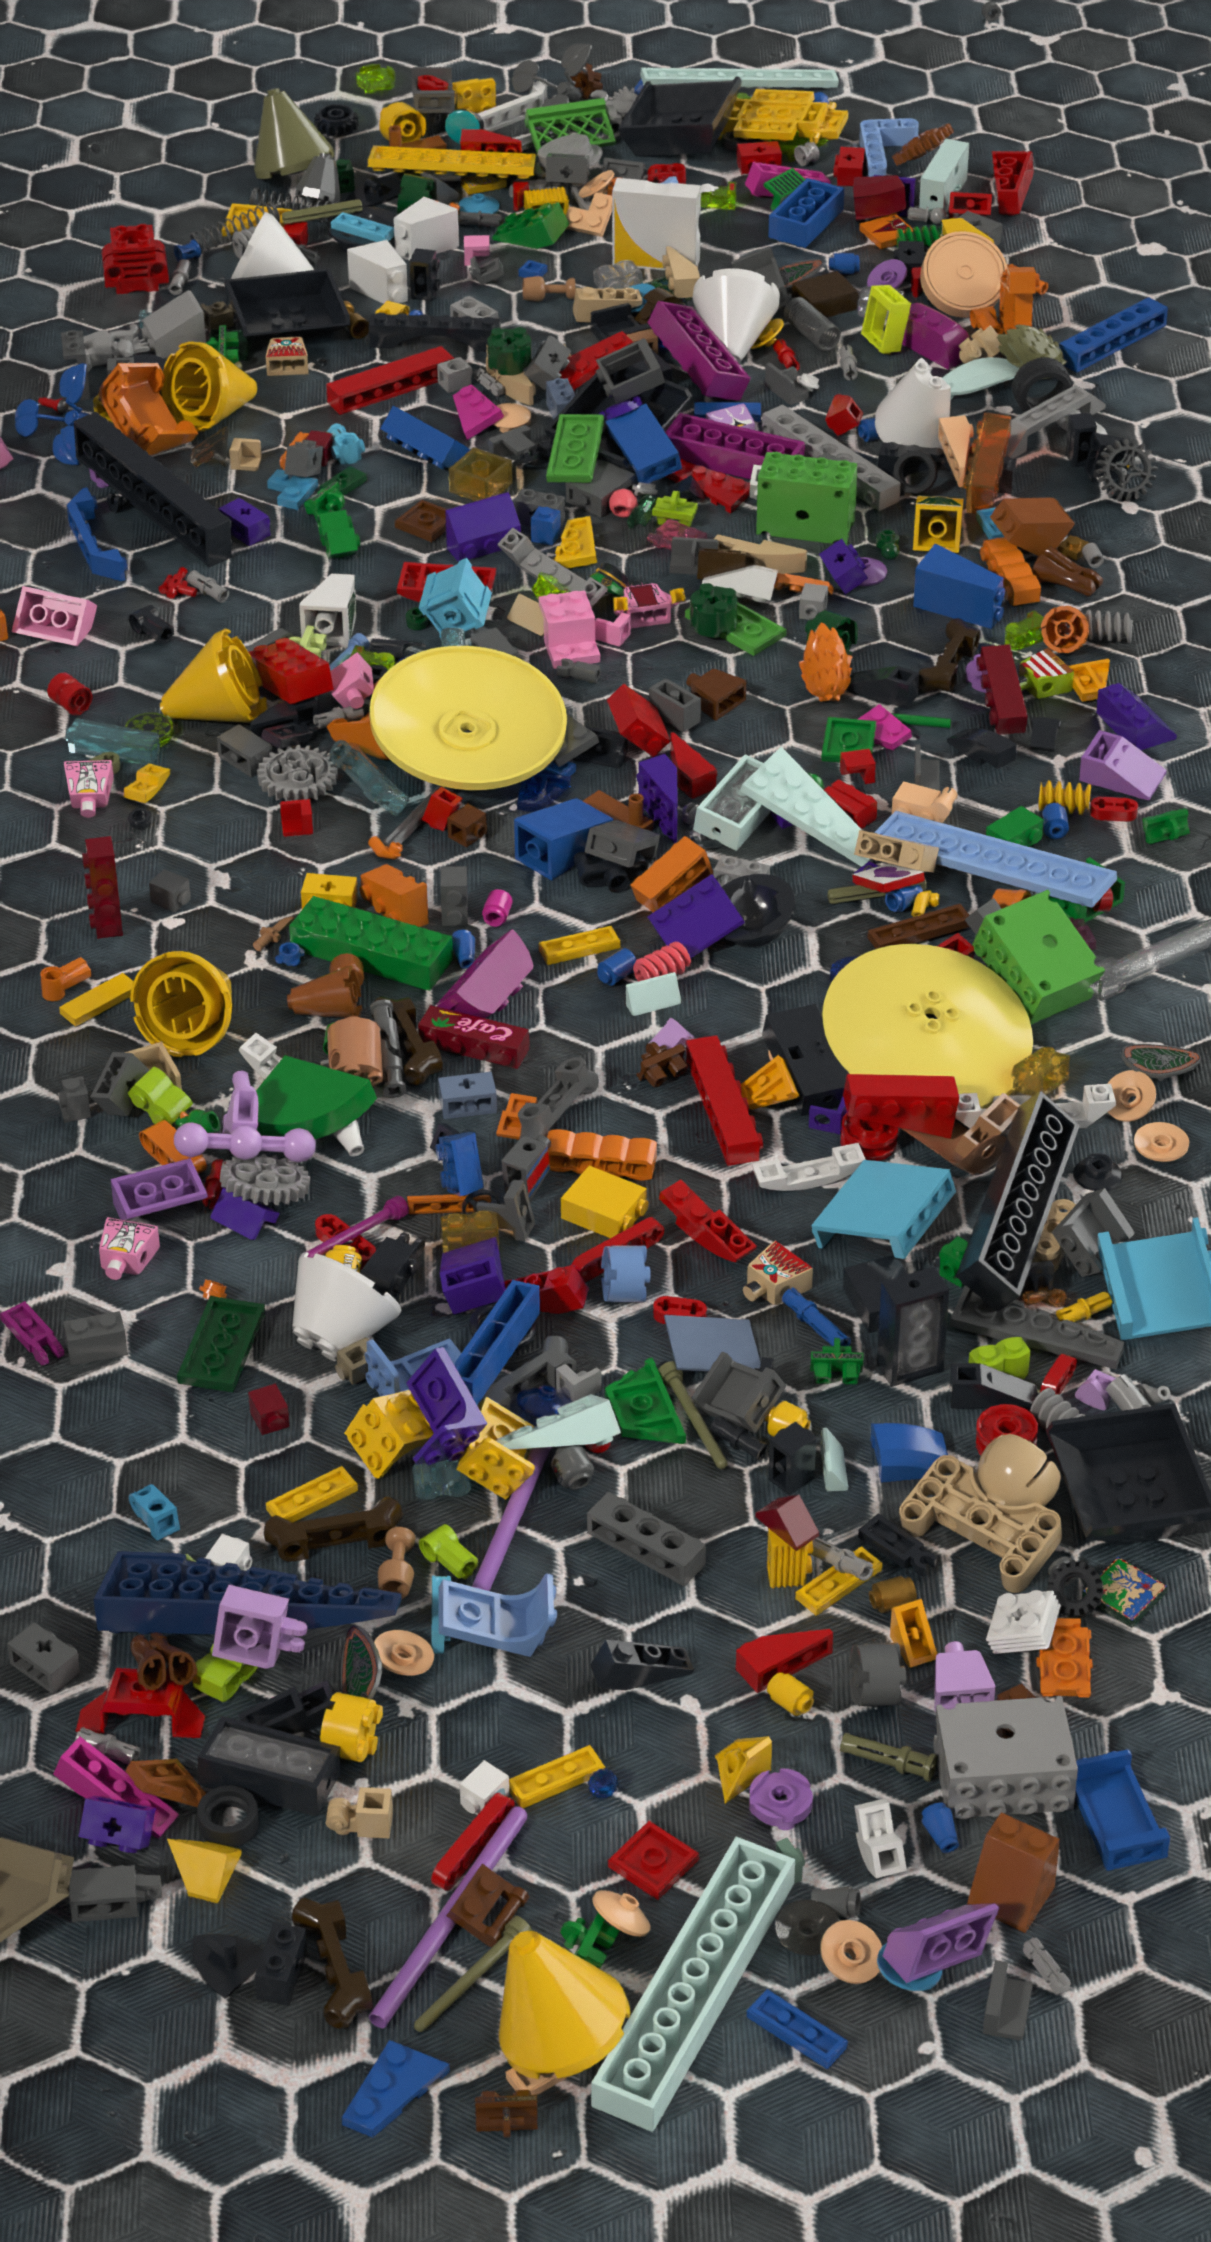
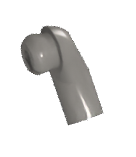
M1138 1384L1136 1386L1151 1406L1169 1399L1171 1394L1166 1386H1160L1157 1389L1146 1384Z

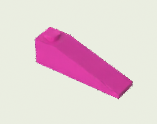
M753 162L745 185L754 196H774L763 186L764 183L786 172L791 167ZM794 168L804 179L810 178L828 184L831 182L822 172Z
M81 1736L60 1757L53 1773L54 1776L84 1798L100 1796L156 1808L151 1835L158 1839L179 1816L176 1811L157 1796L144 1793L138 1789L134 1781L124 1770Z

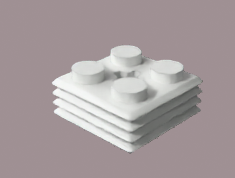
M1034 1590L1030 1593L1016 1595L1005 1593L998 1597L986 1641H989L988 1645H991L990 1649L993 1650V1654L1049 1648L1060 1609L1058 1599H1056V1595H1053L1054 1591L1041 1592L1040 1590Z

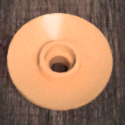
M608 170L594 177L579 191V196L581 198L590 197L595 192L605 194L607 192L606 187L614 177V172Z
M1128 1070L1121 1072L1107 1083L1111 1084L1116 1100V1106L1108 1111V1113L1116 1120L1123 1122L1138 1120L1144 1117L1155 1103V1085L1146 1074L1140 1071ZM1136 1096L1133 1102L1128 1103L1130 1097Z
M1154 1122L1146 1124L1137 1130L1134 1137V1145L1137 1151L1144 1157L1155 1161L1167 1162L1179 1159L1185 1155L1189 1148V1138L1181 1128L1173 1124Z
M391 1630L379 1635L374 1642L379 1651L382 1666L393 1673L406 1676L419 1675L429 1670L433 1664L434 1652L432 1647L424 1638L415 1633L404 1630Z
M599 1890L594 1894L592 1898L594 1907L612 1926L636 1937H644L648 1934L650 1923L638 1907L639 1902L633 1896L627 1893L620 1895L607 1890Z
M842 1920L831 1925L824 1933L821 1941V1955L826 1967L834 1976L847 1983L862 1984L872 1980L880 1972L877 1965V1956L882 1944L877 1935L866 1925L854 1920ZM844 1952L850 1954L852 1960L847 1958Z

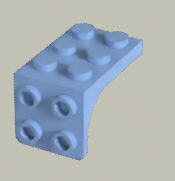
M449 1338L400 1359L389 1361L376 1342L371 1339L366 1342L367 1352L364 1353L368 1364L366 1379L369 1386L378 1391L380 1397L409 1390L406 1382L435 1348L444 1347L453 1364L459 1358L461 1352Z
M546 1573L537 1587L520 1595L498 1594L443 1579L439 1585V1634L531 1657L537 1646L543 1644L545 1633L549 1627L554 1626L557 1619V1610L554 1609L557 1589L556 1586H553V1575Z

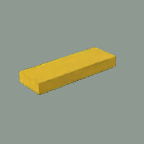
M612 926L539 942V951L547 965L620 948V940Z
M121 973L60 1006V1014L76 1027L129 998L133 980L124 973Z
M340 1466L266 1502V1510L271 1516L278 1515L291 1522H295L357 1492L358 1484L345 1468Z
M862 1546L854 1551L855 1556L873 1564L871 1567L873 1568V1573L870 1578L882 1571L883 1563ZM832 1566L796 1591L795 1599L817 1616L866 1581H862L849 1573H840Z
M591 1745L510 1778L509 1792L519 1807L526 1808L605 1774V1766Z

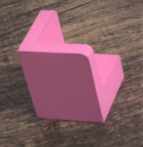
M489 235L464 236L465 265H471L470 259L473 256L490 255Z
M621 613L614 622L600 618L595 620V640L620 647L630 635L629 614Z

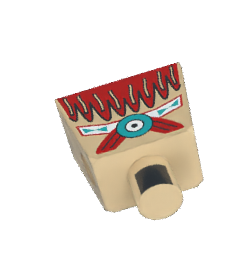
M285 334L281 338H272L270 340L266 353L267 376L309 374L307 351L301 337H292L289 334Z
M775 1240L749 1264L747 1285L743 1287V1293L750 1301H754L762 1296L772 1305H778L782 1303V1296L788 1289L795 1288L800 1294L812 1289L813 1268Z

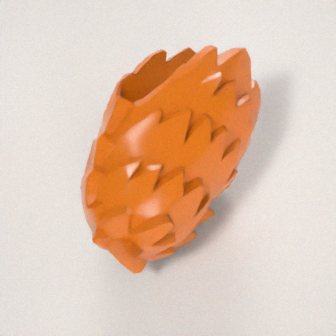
M822 622L818 625L815 632L813 630L810 631L804 652V660L799 661L802 671L801 677L806 683L807 690L812 695L818 697L820 702L828 700L839 701L840 696L846 691L851 681L849 677L852 670L850 668L852 656L846 654L842 638H839L838 632L833 627L829 630Z

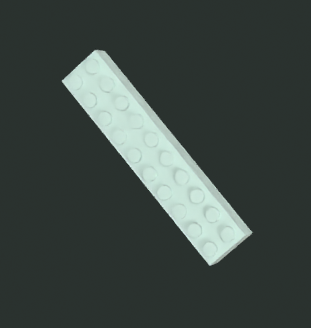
M735 1837L624 2026L623 2037L607 2055L591 2083L592 2107L651 2132L655 2130L794 1885L795 1859Z

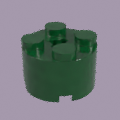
M404 174L400 185L402 187L401 193L398 195V215L423 197L432 199L430 191L433 189L434 179Z
M495 328L491 330V335L487 339L488 367L492 371L493 368L497 369L498 374L518 375L523 373V369L529 366L532 361L531 337L526 333L525 328Z
M704 583L700 585V589L691 595L690 625L694 627V631L697 634L705 637H720V633L727 631V634L736 629L737 596L733 588H724Z
M823 610L813 620H809L806 623V643L810 631L813 630L815 632L818 625L822 622L829 630L833 627L838 632L839 638H842L846 654H852L849 650L852 644L856 645L858 626L851 618Z

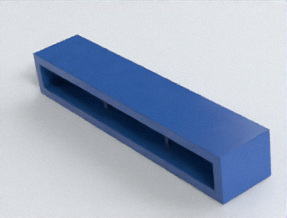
M512 1280L454 1363L477 1405L539 1316L540 1296L538 1285Z

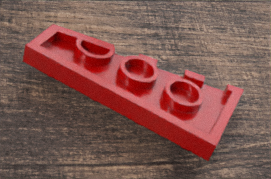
M621 331L569 356L567 359L570 362L563 371H559L561 374L560 378H568L574 391L590 380L596 373L595 370L599 369L596 362L597 359L632 344L633 341Z
M680 459L682 469L664 476L677 483L692 475L701 487L704 495L710 498V502L716 506L720 504L725 506V511L730 514L750 496L749 482L725 475L722 472L707 469L704 466L686 462L683 459Z

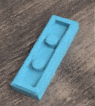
M344 212L331 221L332 229L375 242L389 241L394 237V227Z

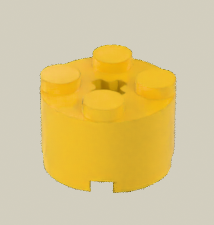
M395 102L388 107H384L380 112L379 129L382 136L388 141L389 127L393 125L401 127V143L419 140L426 132L425 118L419 111L407 103Z
M336 1692L330 1699V1701L335 1702L333 1709H326L320 1741L340 1746V1758L362 1762L368 1754L374 1755L376 1751L378 1737L374 1736L376 1724H379L382 1718L383 1706L377 1705L375 1700Z

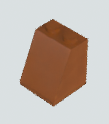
M1055 498L1003 499L990 516L1008 542L1037 556L1044 555L1046 549L1050 546L1057 549L1075 525Z
M1001 1812L986 1834L967 1905L995 1903L999 1907L995 1917L996 1920L1026 1933L1055 1888L1060 1839Z

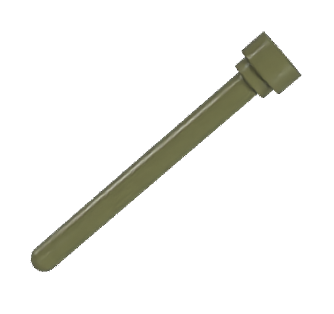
M675 1361L663 1364L658 1371L664 1385L673 1389L716 1466L719 1469H725L728 1462L682 1383V1370H677Z
M514 1916L505 1925L503 1937L415 2021V2030L418 2032L425 2031L509 1950V1945L517 1934L524 1931H532L530 1925L523 1918Z

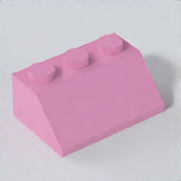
M23 586L12 632L78 647L92 629L97 605L86 599Z

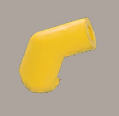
M929 890L918 893L911 915L916 917L925 914L926 907H929V905L933 907L938 906L940 895Z

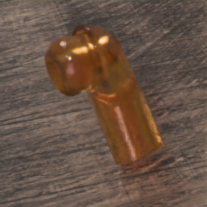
M1043 1287L1039 1288L1038 1292L1027 1291L1022 1296L1026 1306L1042 1303L1053 1308L1063 1306L1067 1298L1065 1291L1054 1287L1053 1290Z

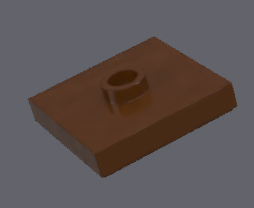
M421 500L395 520V528L433 542L446 532L445 510L447 509Z

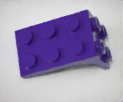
M435 1348L406 1382L434 1433L413 1457L416 1465L425 1463L432 1465L438 1461L449 1460L453 1462L460 1459L465 1454V1449L480 1437L479 1433L487 1425L485 1418L445 1348Z

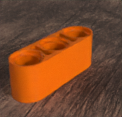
M162 1120L140 1131L139 1139L142 1146L162 1166L190 1158L181 1155L176 1149L174 1134L177 1130L166 1120ZM202 1154L191 1157L198 1174L207 1169V1164Z

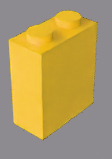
M588 1166L561 1197V1219L612 1238L634 1226L635 1221L646 1213L649 1204L647 1201V1188Z

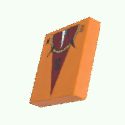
M897 214L861 223L859 230L877 247L884 249L897 245L896 231L898 228H901L904 232L905 228L910 226Z

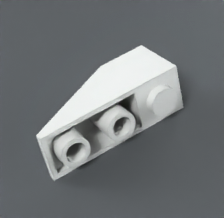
M753 565L705 577L702 584L710 583L713 586L733 588L736 591L737 597H743V594L752 596L754 601L765 603L766 600L771 601L778 570Z

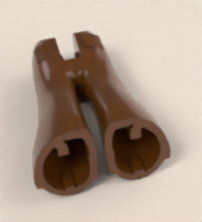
M1052 546L1046 549L1044 555L1041 554L1032 569L1033 575L1037 577L1040 584L1049 582L1063 585L1088 597L1103 584V578L1096 571L1079 566Z
M159 1632L151 1633L150 1641H147L144 1635H138L132 1639L130 1649L138 1663V1682L145 1688L156 1690L166 1682V1670L170 1680L178 1685L188 1684L197 1675V1666L191 1655L177 1647L171 1646L164 1634Z

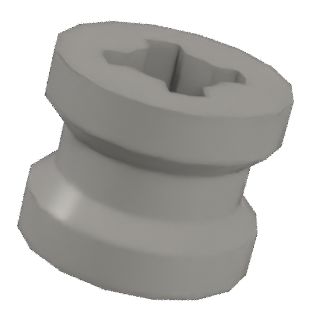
M807 142L804 146H797L794 150L795 159L801 166H805L809 162H816L819 159L818 147L814 142Z

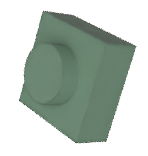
M788 1837L777 1841L776 1852L795 1859L794 1884L802 1881L805 1859L801 1850L798 1847L794 1848Z

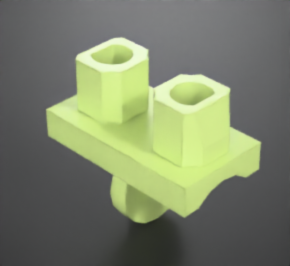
M307 625L302 639L300 637L288 638L320 658L321 651H325L327 646L326 635L315 633L314 626Z

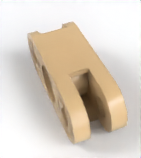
M1059 1199L1052 1203L1032 1263L1052 1261L1054 1272L1058 1269L1065 1252L1051 1232L1076 1205L1074 1202ZM1066 1209L1068 1212H1060L1059 1210Z

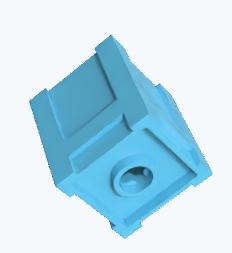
M467 558L439 573L434 572L427 575L419 609L423 615H427L440 633L439 637L444 643L472 628L478 629L484 626L492 592L480 581Z

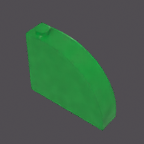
M284 1055L256 1090L258 1096L257 1131L261 1136L284 1137L290 1130L301 1128L308 1130L314 1139H318L332 1134L355 1121L376 1101L377 1096L369 1079Z

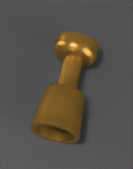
M344 301L350 317V325L347 328L351 335L357 339L365 337L369 333V322L358 313H354V307L349 301Z

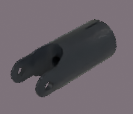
M372 638L370 658L378 660L374 657V653L385 652L393 655V661L400 662L407 658L404 656L406 648L410 646L423 647L426 644L413 641Z

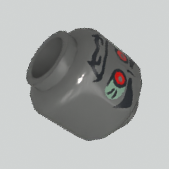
M561 1446L557 1449L556 1455L551 1461L552 1470L561 1486L571 1490H578L590 1483L594 1467L583 1447Z

